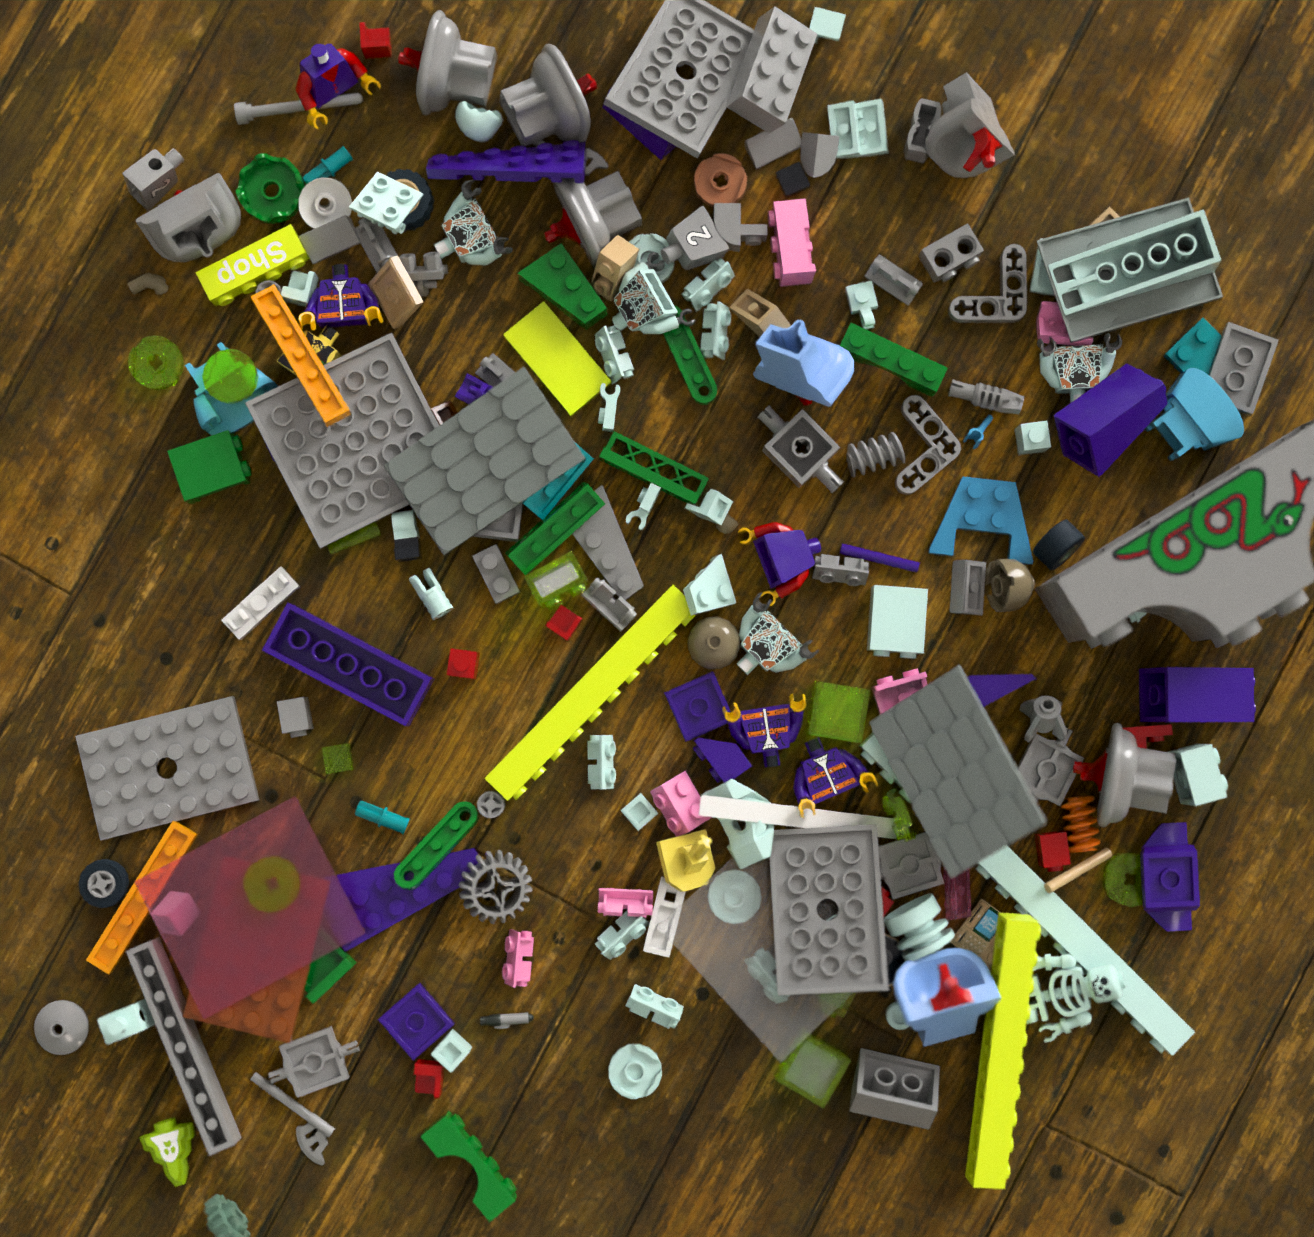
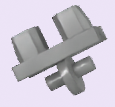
M439 252L425 253L423 255L424 266H416L415 254L413 253L402 254L399 257L421 297L428 295L429 288H437L436 280L443 279L444 274L448 273L447 265H442Z

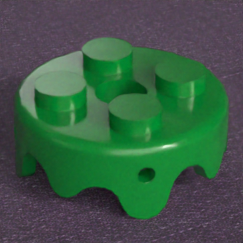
M260 153L254 157L251 163L240 170L236 195L243 208L256 220L270 224L282 223L292 218L299 211V196L305 187V183L299 170L287 158L273 157L266 153ZM269 185L279 186V192L276 196H266L265 190Z

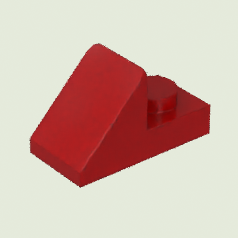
M1172 724L1123 728L1135 736L1137 747L1147 749L1146 737H1148V742L1165 741L1164 736L1173 735Z

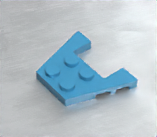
M963 476L938 527L934 540L928 549V554L953 556L956 529L1009 535L1007 559H1015L1025 565H1032L1033 557L1016 482Z

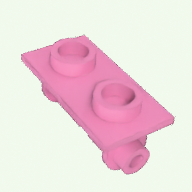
M599 888L598 913H603V916H622V909H628V916H642L646 918L647 915H652V890Z
M509 929V936L505 939L507 960L503 965L502 976L505 980L504 983L511 987L527 986V981H530L532 962L522 961L523 956H532L534 937H531V931H521L520 933Z

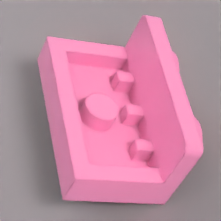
M1041 302L1036 320L1037 339H1041L1044 343L1049 344L1050 336L1056 344L1092 345L1093 337L1071 343L1057 302Z
M917 668L903 672L904 678L893 681L892 676L876 680L878 685L871 688L879 715L928 685L926 672L919 673Z
M686 771L650 791L654 804L661 810L667 820L668 828L676 837L690 832L712 818L699 815L701 797Z

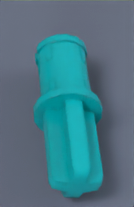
M342 146L326 160L322 158V163L304 175L303 180L308 184L318 178H329L331 175L335 177V172L352 161L353 158L346 148Z
M360 801L355 811L356 816L377 823L379 828L382 825L403 835L410 820L408 817L406 818L388 811V807L383 809L365 801Z

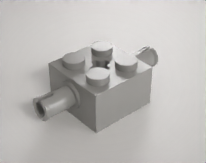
M770 405L765 408L764 412L762 411L757 418L774 433L773 438L764 446L762 451L798 488H801L811 477L814 478L815 476L831 493L843 484L844 481L830 469L827 462L840 449L839 445L803 409L790 422L787 421L786 423ZM796 444L799 447L802 445L806 446L805 454L802 452L798 454L795 451L797 448Z

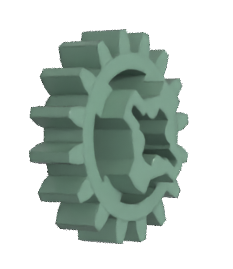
M216 1194L204 1204L206 1207L204 1211L209 1216L207 1218L209 1221L207 1223L208 1228L216 1237L251 1236L247 1230V1217L240 1211L234 1201L226 1200L224 1195Z

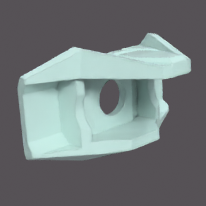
M733 779L703 793V795L771 803L757 792ZM717 818L729 838L730 843L727 849L740 870L771 857L774 824L762 823L761 820L759 822L745 821L746 827L744 830H741L737 820Z

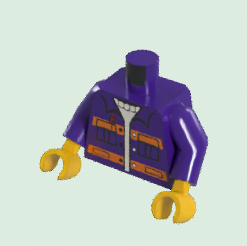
M346 264L332 266L333 279L320 281V287L314 290L305 311L298 317L301 330L304 325L310 324L312 331L316 329L315 320H317L320 328H325L326 325L331 328L357 325L371 326V320L378 318L380 323L383 322L378 298L369 286L361 284L358 278H349L348 265Z
M790 694V704L740 711L736 703H734L735 709L732 712H727L725 706H723L722 711L727 720L731 736L743 749L750 750L751 753L762 752L764 767L779 766L778 749L789 748L790 743L796 740L801 729L803 711L806 708L804 694H802V700L799 702H795L793 694Z
M819 737L804 743L810 758L800 762L801 766L796 770L793 786L801 818H804V809H811L814 816L816 814L815 804L860 784L865 792H869L866 787V783L869 781L874 782L878 786L875 776L868 772L858 758L845 749L838 750L836 747L825 751Z

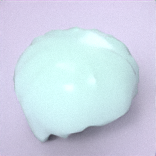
M466 101L458 104L455 113L456 121L461 131L470 139L478 142H485L491 139L503 122V118L497 110L486 111L484 108L479 109Z

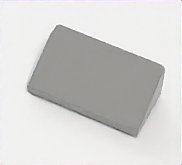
M790 118L784 125L770 134L763 131L745 141V148L755 168L758 169L801 148L802 140L793 118Z
M347 215L299 236L313 264L361 243L353 221Z
M972 560L953 561L950 613L983 615L986 562Z

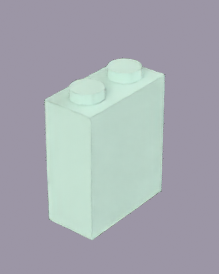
M873 585L871 587L867 650L874 651L873 656L889 657L890 652L900 653V658L916 659V654L924 653L928 589Z

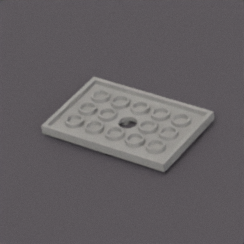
M665 0L605 98L604 105L698 159L727 108L728 100L754 30L704 0ZM684 64L691 66L694 69L693 75L695 77L689 80L681 78L676 72V67H681Z
M235 696L75 736L100 841L172 823V821H180L260 800ZM166 757L174 760L177 765V771L169 779L162 778L157 772L159 761Z
M877 824L774 830L770 873L777 995L888 991ZM825 899L833 900L839 909L838 915L830 921L821 919L817 914L818 904Z

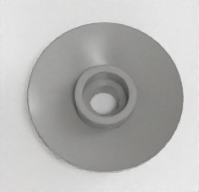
M58 1000L47 1004L41 1009L35 1020L34 1032L38 1043L43 1049L52 1054L65 1055L76 1051L83 1045L88 1036L89 1021L86 1013L79 1005L68 1000ZM56 1024L62 1026L63 1031L61 1034L55 1031Z

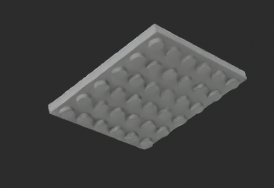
M392 333L323 365L351 412V415L328 427L325 425L298 378L245 402L320 549L409 505L384 465L439 426Z

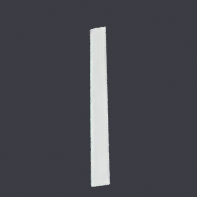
M701 795L699 808L700 816L759 822L761 820L762 823L800 828L877 824L878 837L891 839L898 838L900 822L899 819L820 809H815L816 814L814 816L811 809H804V818H801L799 807L707 795Z

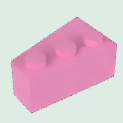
M806 199L773 202L772 210L768 211L769 227H774L775 234L774 237H771L772 253H777V263H773L774 278L779 279L780 286L811 284L816 268L815 264H812L811 259L813 247L809 239L810 227Z

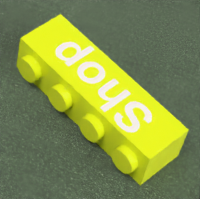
M290 224L195 273L209 300L215 306H225L233 302L234 297L241 293L249 294L255 291L257 285L261 282L275 281L282 276L281 273L289 269L296 270L305 265V261L310 258L296 230Z

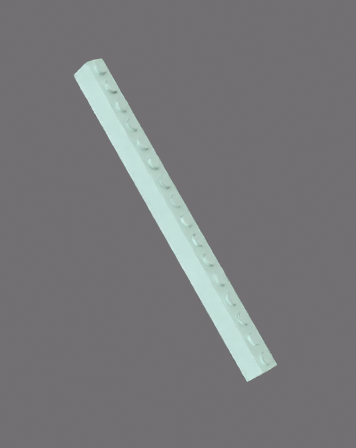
M872 732L859 745L863 750L860 755L870 765L876 763L882 769L879 774L889 784L895 782L901 788L899 794L908 803H911L891 768L886 754ZM1008 846L977 863L978 866L975 869L986 880L991 877L998 884L995 889L1005 899L1010 896L1017 903L1014 908L1020 914L1031 915L1036 919L1041 928V935L1044 938L1049 935L1055 941L1052 946L1061 955L1072 954L1076 958V965L1074 967H1081L1084 976L1090 968L1108 964L1113 965L1117 972H1123L1126 988L1122 989L1121 998L1113 1000L1110 1004L1122 1015L1126 1012L1133 1019L1130 1024L1141 1034L1146 1032L1152 1038L1149 1041L1150 1044L1161 1054L1166 1051L1173 1056L1195 1033L1054 892L1048 893L1044 888L1045 883Z

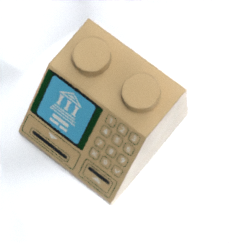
M980 899L957 930L954 938L949 942L957 948L970 950L981 957L991 973L998 913L1001 912L983 899Z

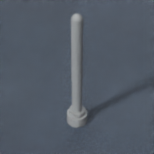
M359 93L338 95L318 109L360 104L363 97ZM300 100L252 106L251 104H246V102L234 103L238 125L249 124V121L254 120V117L305 111Z

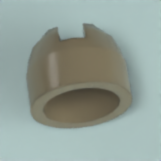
M727 514L722 525L716 524V528L719 532L726 534L733 532L739 523Z

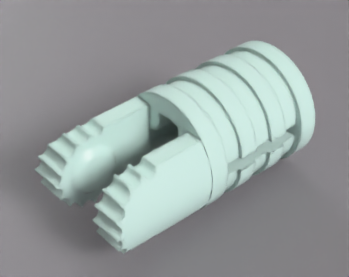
M427 568L423 570V575L430 586L429 590L425 589L416 575L410 577L409 581L421 601L424 602L425 607H427L431 618L436 620L450 612L454 607L449 603L431 569Z

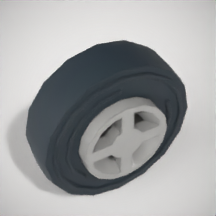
M109 859L96 860L87 865L81 873L78 883L79 891L83 899L91 906L99 908L112 907L121 902L127 894L129 877L124 867L118 862Z

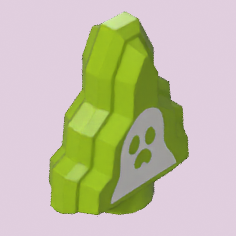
M175 1117L153 1124V1132L140 1136L143 1149L151 1153L154 1162L163 1166L165 1176L175 1187L186 1184L189 1171L187 1157L192 1151L191 1139L195 1136L194 1123L177 1124Z

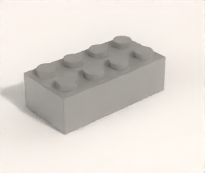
M775 6L758 18L726 107L769 134L787 122L817 33Z

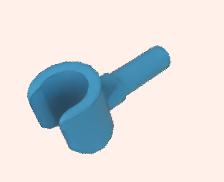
M988 415L980 426L970 429L964 438V443L967 439H973L975 445L972 449H976L984 438L983 433L994 419L993 416Z

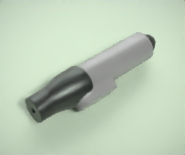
M528 1012L481 1016L480 1024L481 1026L489 1025L494 1026L496 1029L509 1028L512 1024L529 1023L534 1019V1016Z

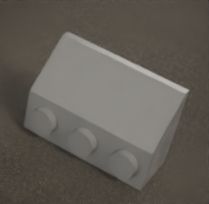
M861 1048L851 1088L849 1111L929 1130L938 1111L940 1066Z

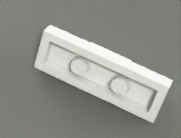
M281 566L221 621L239 640H242L292 595L300 585Z

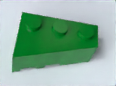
M562 243L517 273L519 281L529 286L545 300H548L585 330L608 315L607 307Z

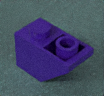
M696 738L694 740L696 746L693 747L694 751L701 761L707 759L711 764L712 768L708 771L717 783L721 780L725 783L730 779H735L752 767L737 744L704 738Z

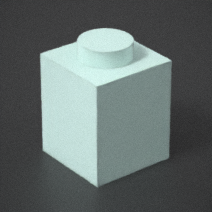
M1047 421L1020 424L1015 428L1018 455L1045 452L1051 448Z

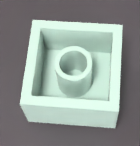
M1193 744L1168 751L1169 753H1175L1176 765L1173 780L1180 804L1198 806L1227 797L1225 790H1228V784L1225 776L1220 774L1218 767L1220 756L1212 744Z

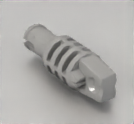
M954 379L948 394L950 397L953 396L971 401V404L976 407L980 406L981 408H988V410L1010 414H1020L1024 402V396L1003 388L999 389L998 387H992L988 384L984 385L980 382L979 384L972 385Z

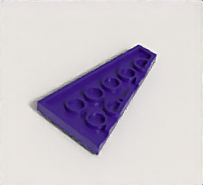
M569 140L559 145L542 143L537 145V147L515 146L510 150L503 151L492 148L484 153L465 151L455 156L437 154L429 158L426 171L428 179L457 180L464 177V175H470L473 177V180H483L484 176L489 175L495 176L496 181L536 182L542 177H548L554 183H561L563 178H574L575 183H584L587 155L586 143Z
M475 848L450 852L430 875L413 890L402 889L394 879L395 869L401 862L323 877L322 879L332 881L324 915L346 952L458 889L459 882L467 881L461 875L462 872L471 871L467 864L469 862L474 865L478 863L476 860L478 853ZM414 873L406 874L405 880L411 881L414 878Z

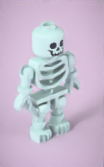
M1045 954V957L1037 956V964L1033 967V971L1041 968H1046V970H1052V967L1061 968L1053 971L1049 982V991H1042L1038 975L1032 974L1034 990L1029 997L1036 996L1037 1001L1029 1002L1030 1018L1026 1021V1024L1039 1020L1036 1008L1040 1010L1042 1021H1048L1049 1015L1045 1001H1052L1057 1011L1066 1017L1060 1018L1058 1023H1046L1039 1028L1040 1032L1044 1029L1054 1030L1050 1037H1045L1044 1042L1053 1041L1056 1036L1063 1032L1068 1034L1075 1027L1088 1025L1092 1019L1090 1012L1087 1011L1091 1008L1090 998H1093L1096 1003L1120 999L1122 989L1126 988L1123 972H1117L1113 965L1108 964L1090 968L1087 971V976L1084 977L1082 968L1074 967L1076 965V958L1072 954H1062V956L1051 957V954ZM1062 975L1061 987L1056 989L1054 981ZM1072 975V984L1067 986V976ZM1073 995L1075 996L1079 1005L1075 1004V1002L1072 1000L1071 997H1073ZM1059 999H1065L1069 1008L1064 1007L1059 1002Z

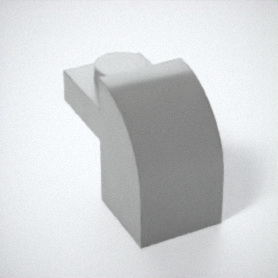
M714 203L713 222L717 232L727 243L729 250L739 252L741 242H745L746 245H760L761 242H766L767 224H741V203Z

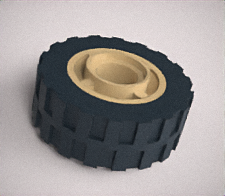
M396 169L394 172H388L386 176L423 193V197L402 222L406 225L404 232L408 230L414 231L416 228L422 227L430 219V214L434 209V197L428 183L420 174L414 173L409 169Z

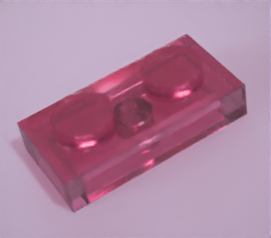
M944 867L946 919L971 917L969 868L950 878Z

